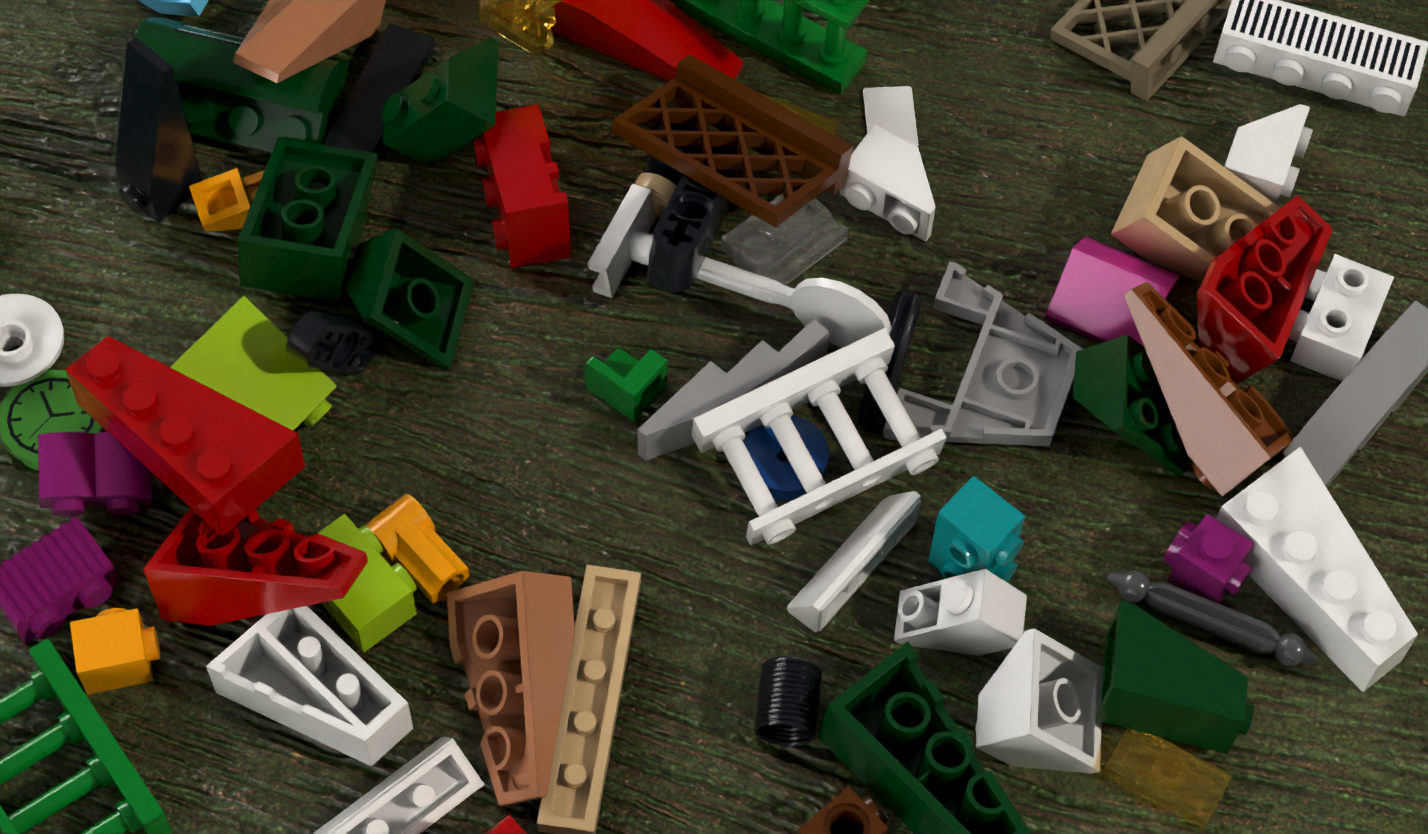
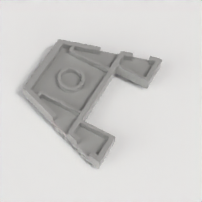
M949 261L936 294L933 309L983 325L954 403L950 405L899 388L897 396L921 438L942 428L947 437L945 442L1050 446L1074 381L1076 351L1082 350V348L1031 313H1028L1026 316L1002 300L1003 294L990 285H987L985 288L966 276L967 270ZM886 421L883 430V437L890 440H897L890 425Z

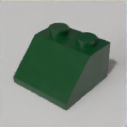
M490 37L448 58L385 101L382 111V119L384 121L383 144L432 167L495 126L499 41Z

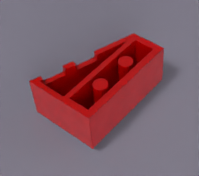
M539 104L496 112L495 126L473 139L472 144L477 167L486 165L489 177L481 178L487 209L497 208L499 219L491 221L497 251H507L511 269L571 258L568 199L566 193L559 190L557 178H560L557 163L552 162L549 150L551 149L550 140Z

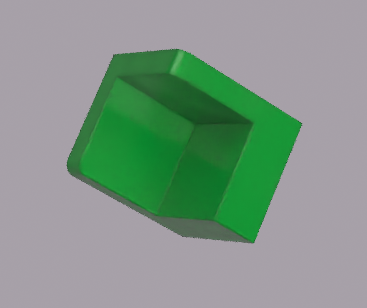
M619 348L604 363L594 356H591L584 363L585 388L633 422L641 416L668 385V360L652 349L640 361Z

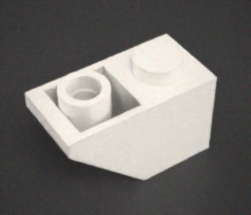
M1299 104L1238 127L1224 167L1276 205L1280 195L1290 198L1300 168L1290 166L1293 156L1304 157L1313 129L1304 127L1310 107Z
M874 124L851 154L845 187L840 190V195L844 196L854 207L860 210H869L889 221L899 232L912 234L926 242L931 236L936 207L919 148Z
M987 569L901 590L894 641L901 645L909 642L913 647L976 656L1013 648L1023 635L1027 595Z

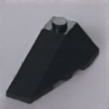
M134 37L127 43L118 108L115 167L121 183L119 194L123 201L134 212L140 213L144 211L157 223H160L192 196L189 186L201 182L202 177L173 68L137 37Z

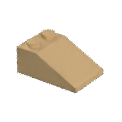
M1180 136L1147 155L1111 235L1150 263L1202 283L1214 258L1280 207L1187 139Z

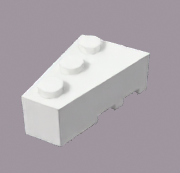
M308 606L266 614L206 666L217 694L369 766H373L413 729L408 702Z

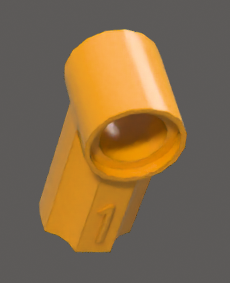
M403 495L364 524L380 542L383 548V552L380 553L389 565L399 563L411 576L415 585L433 604L442 600L446 601L447 593L460 589L461 585L469 577V568L439 537L431 518L420 503L411 495Z

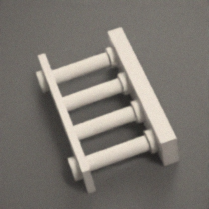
M885 328L693 419L692 437L700 452L704 453L714 447L718 452L724 451L759 516L748 523L746 538L750 546L764 539L768 545L777 543L790 536L796 530L795 524L906 470L911 475H915L929 469L939 461L937 455L941 453L947 438L942 428L921 438L885 374L895 348ZM857 379L860 384H867L902 447L875 461L838 397V394L841 392L840 387ZM808 402H811L813 406L820 407L854 471L827 484L790 419L793 415L792 410ZM762 424L765 429L771 428L807 493L780 507L777 506L742 441L746 437L745 432Z

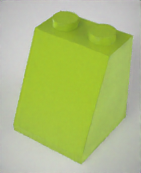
M245 296L236 302L170 367L293 431L302 422L311 429L331 409L332 405L325 398L337 387L319 368L310 367L288 353L286 350L288 338Z

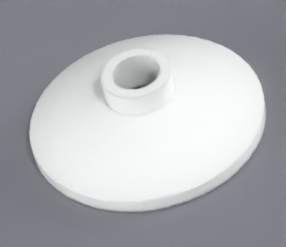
M27 294L0 295V387H9L30 382L44 374L58 359L64 344V328L55 309L44 300ZM14 346H21L20 348L14 351L7 352L10 348Z

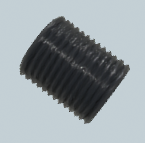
M791 656L774 657L762 664L754 732L760 739L781 746H801L815 739L822 671L816 664L806 659Z

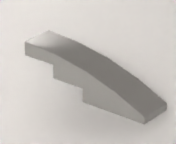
M1416 300L1317 410L1282 453L1283 458H1286L1301 447L1326 488L1332 483L1357 450L1359 452L1362 450L1387 417L1396 412L1428 372V309Z
M813 319L779 352L764 340H761L728 373H725L710 361L637 429L638 455L647 461L694 444L692 427L695 417L826 356L830 331Z

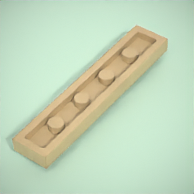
M586 565L548 793L546 798L541 799L538 814V832L552 834H596L639 597L641 572Z

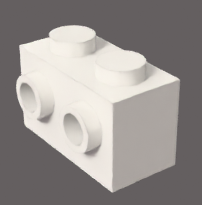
M1334 254L1327 273L1316 270L1305 298L1314 301L1310 313L1300 309L1288 338L1298 343L1290 361L1342 382L1362 358L1394 276Z

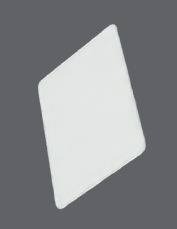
M910 86L864 88L863 99L867 133L876 124L918 147L912 88Z

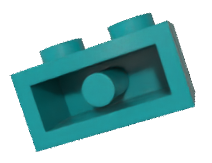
M973 476L938 512L928 561L940 570L944 579L987 569L1008 582L1018 567L1014 562V558L1024 544V540L1020 536L1026 516Z

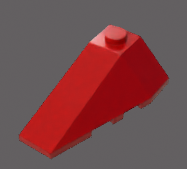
M544 0L547 31L667 81L676 77L678 62L688 55L696 57L735 80L743 68L744 61L669 0Z

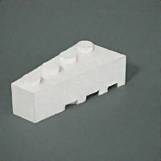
M1301 447L1221 507L1217 520L1254 543L1246 560V563L1253 567L1249 576L1362 692L1403 660L1418 633Z

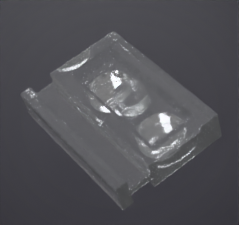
M780 194L769 203L777 206L784 200L783 194ZM814 198L776 228L754 215L750 216L721 238V249L741 269L776 280L786 286L847 240L848 228L843 224L840 226L832 219V213Z

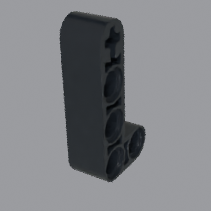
M661 123L655 124L651 130H662ZM670 124L673 131H697L696 126L689 124ZM675 146L676 149L685 154H702L701 147ZM711 147L712 154L738 155L736 147ZM647 153L645 173L660 175L677 186L654 228L647 278L654 287L660 290L681 292L693 284L733 203ZM716 170V172L726 178H740L741 170Z

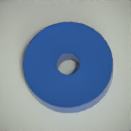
M791 416L790 419L824 479L829 459L828 444L824 435L811 422L797 416ZM763 424L753 428L749 432L744 445L772 497L775 500L791 501L807 494L790 462H782L777 458L784 451L772 429H765Z

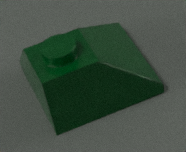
M398 228L358 244L345 289L364 320L442 370L451 367L474 279Z

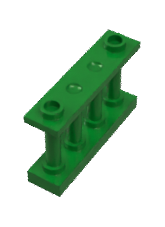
M675 0V6L681 11L840 96L866 63L867 50L845 39L846 30L849 29L870 0H784V6L773 0ZM803 7L827 19L826 28L803 16Z
M49 638L30 648L28 651L37 669L29 674L31 680L0 698V724L41 699H44L47 703L56 697L65 712L57 717L59 723L0 758V785L71 741L74 746L85 741L93 756L85 760L88 765L87 767L7 816L0 806V829L3 834H23L96 787L101 786L104 790L112 784L123 799L114 805L117 810L80 834H123L128 830L134 834L140 829H143L145 834H172L173 831L163 810Z

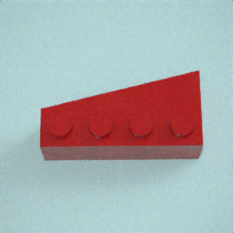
M110 336L104 338L65 369L77 404L222 537L306 467L297 432Z

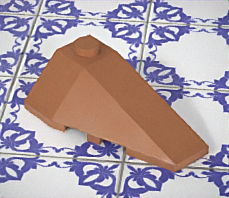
M269 0L236 51L233 63L275 83H279L377 34L386 0Z

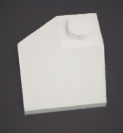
M1035 628L1025 631L978 695V714L975 727L976 748L1015 767L1088 774L1100 772L1102 722L1097 721L1096 718L1102 667Z

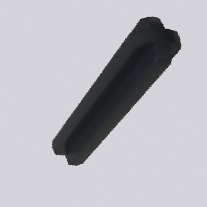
M905 290L895 293L888 314L892 327L889 336L895 348L885 374L895 392L922 302L918 294L909 293ZM867 386L858 414V424L864 429H871L876 432L882 431L887 420Z

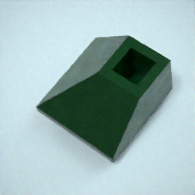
M1127 334L1076 351L1073 398L1118 435L1176 475L1186 473L1187 452L1145 347Z

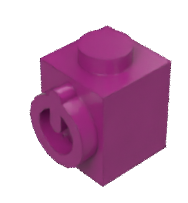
M1209 514L1205 515L1198 526L1188 521L1181 527L1163 558L1164 562L1172 566L1167 582L1219 604L1227 591L1236 595L1250 575L1253 567L1247 564L1246 560L1254 543Z

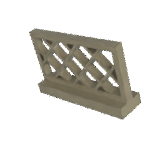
M1078 0L1050 29V40L1131 81V93L1148 101L1228 14L1232 0H1152L1138 3L1135 0H1127L1128 4L1101 7L1100 0ZM1166 13L1167 21L1163 25L1141 27L1139 16ZM1132 18L1134 29L1107 33L1104 21ZM1097 22L1100 34L1079 36L1071 32V30L1076 25ZM1137 43L1139 48L1138 52L1128 61L1112 53L1110 46Z

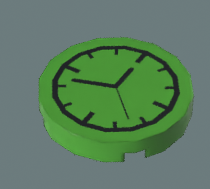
M50 369L30 382L13 386L0 406V435L5 448L12 456L21 460L23 465L34 470H39V434L106 432L97 421L77 404L66 370Z

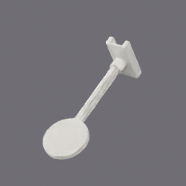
M635 184L631 185L588 262V268L600 273L592 286L593 292L613 298L633 261L649 265L653 235L648 233L656 220L651 189ZM707 257L696 276L697 279L761 301L788 307L794 311L795 316L804 326L815 319L830 331L828 342L841 348L883 328L890 334L892 328L888 315L876 301L862 291L840 281L827 278H808L797 284L796 288H790L776 280Z

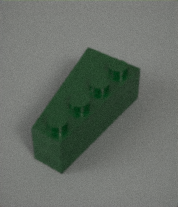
M906 642L827 705L818 738L914 834H1031L992 771L986 772L973 752L975 745L965 729L957 727L944 707L945 698L933 680L928 682L917 664L919 657L909 642Z

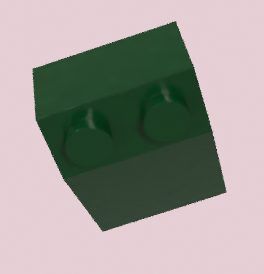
M278 137L237 240L240 286L342 303L354 255L362 236L378 163V154Z

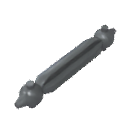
M1141 571L1110 572L1107 581L1118 589L1120 596L1125 601L1138 603L1144 600L1154 612L1256 654L1274 653L1276 660L1284 666L1293 667L1300 663L1315 665L1318 656L1307 648L1305 641L1296 634L1288 633L1280 636L1268 623L1169 583H1150L1148 577Z

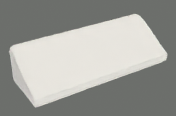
M911 491L884 498L788 604V612L815 633L821 631L917 523L921 495L916 491Z
M441 737L313 834H420L481 788L484 783L454 739Z

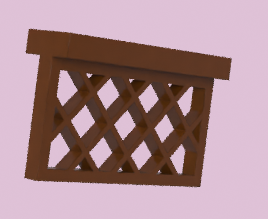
M688 55L678 62L675 78L613 119L611 131L775 228L823 191L834 195L845 187L853 149L852 145L692 55ZM672 100V103L680 108H667L666 104ZM661 123L662 130H644L638 127L637 124ZM670 124H696L697 131H673ZM706 124H709L720 131H707ZM675 146L701 147L702 154H685L676 149ZM711 147H736L738 155L712 154ZM747 147L762 155H748ZM716 170H742L743 178H726L716 172ZM752 170L777 171L779 178H754ZM788 171L797 174L803 179H790ZM757 194H783L784 200L777 206H774Z

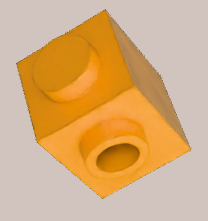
M124 608L106 609L98 613L96 617L70 622L76 672L87 695L154 681L151 661L161 659L158 637L154 626L145 628L138 608L132 610Z

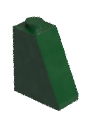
M1121 600L1105 633L1097 721L1228 754L1238 734L1246 735L1249 731L1254 714V703L1247 701V676L1133 603Z

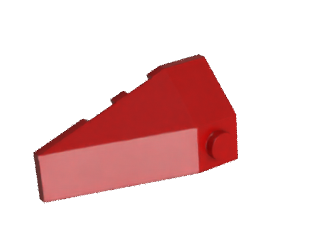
M1299 195L1289 200L1214 258L1197 292L1198 346L1200 349L1205 347L1213 353L1218 351L1229 362L1227 370L1230 378L1236 384L1280 359L1333 231V228Z
M189 508L143 570L163 621L212 626L342 599L368 563L366 552L321 534L307 537L294 531L291 522L278 518L273 523L259 517L257 509L222 537L195 511Z

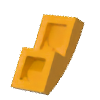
M235 168L189 186L205 232L242 229L265 170L242 178L238 169Z

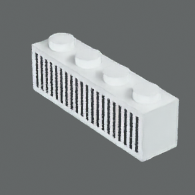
M1232 0L1213 63L1227 66L1238 72H1248L1273 79L1284 85H1294L1322 93L1333 99H1343L1368 106L1382 113H1392L1405 117L1418 86L1428 49V42L1281 0Z

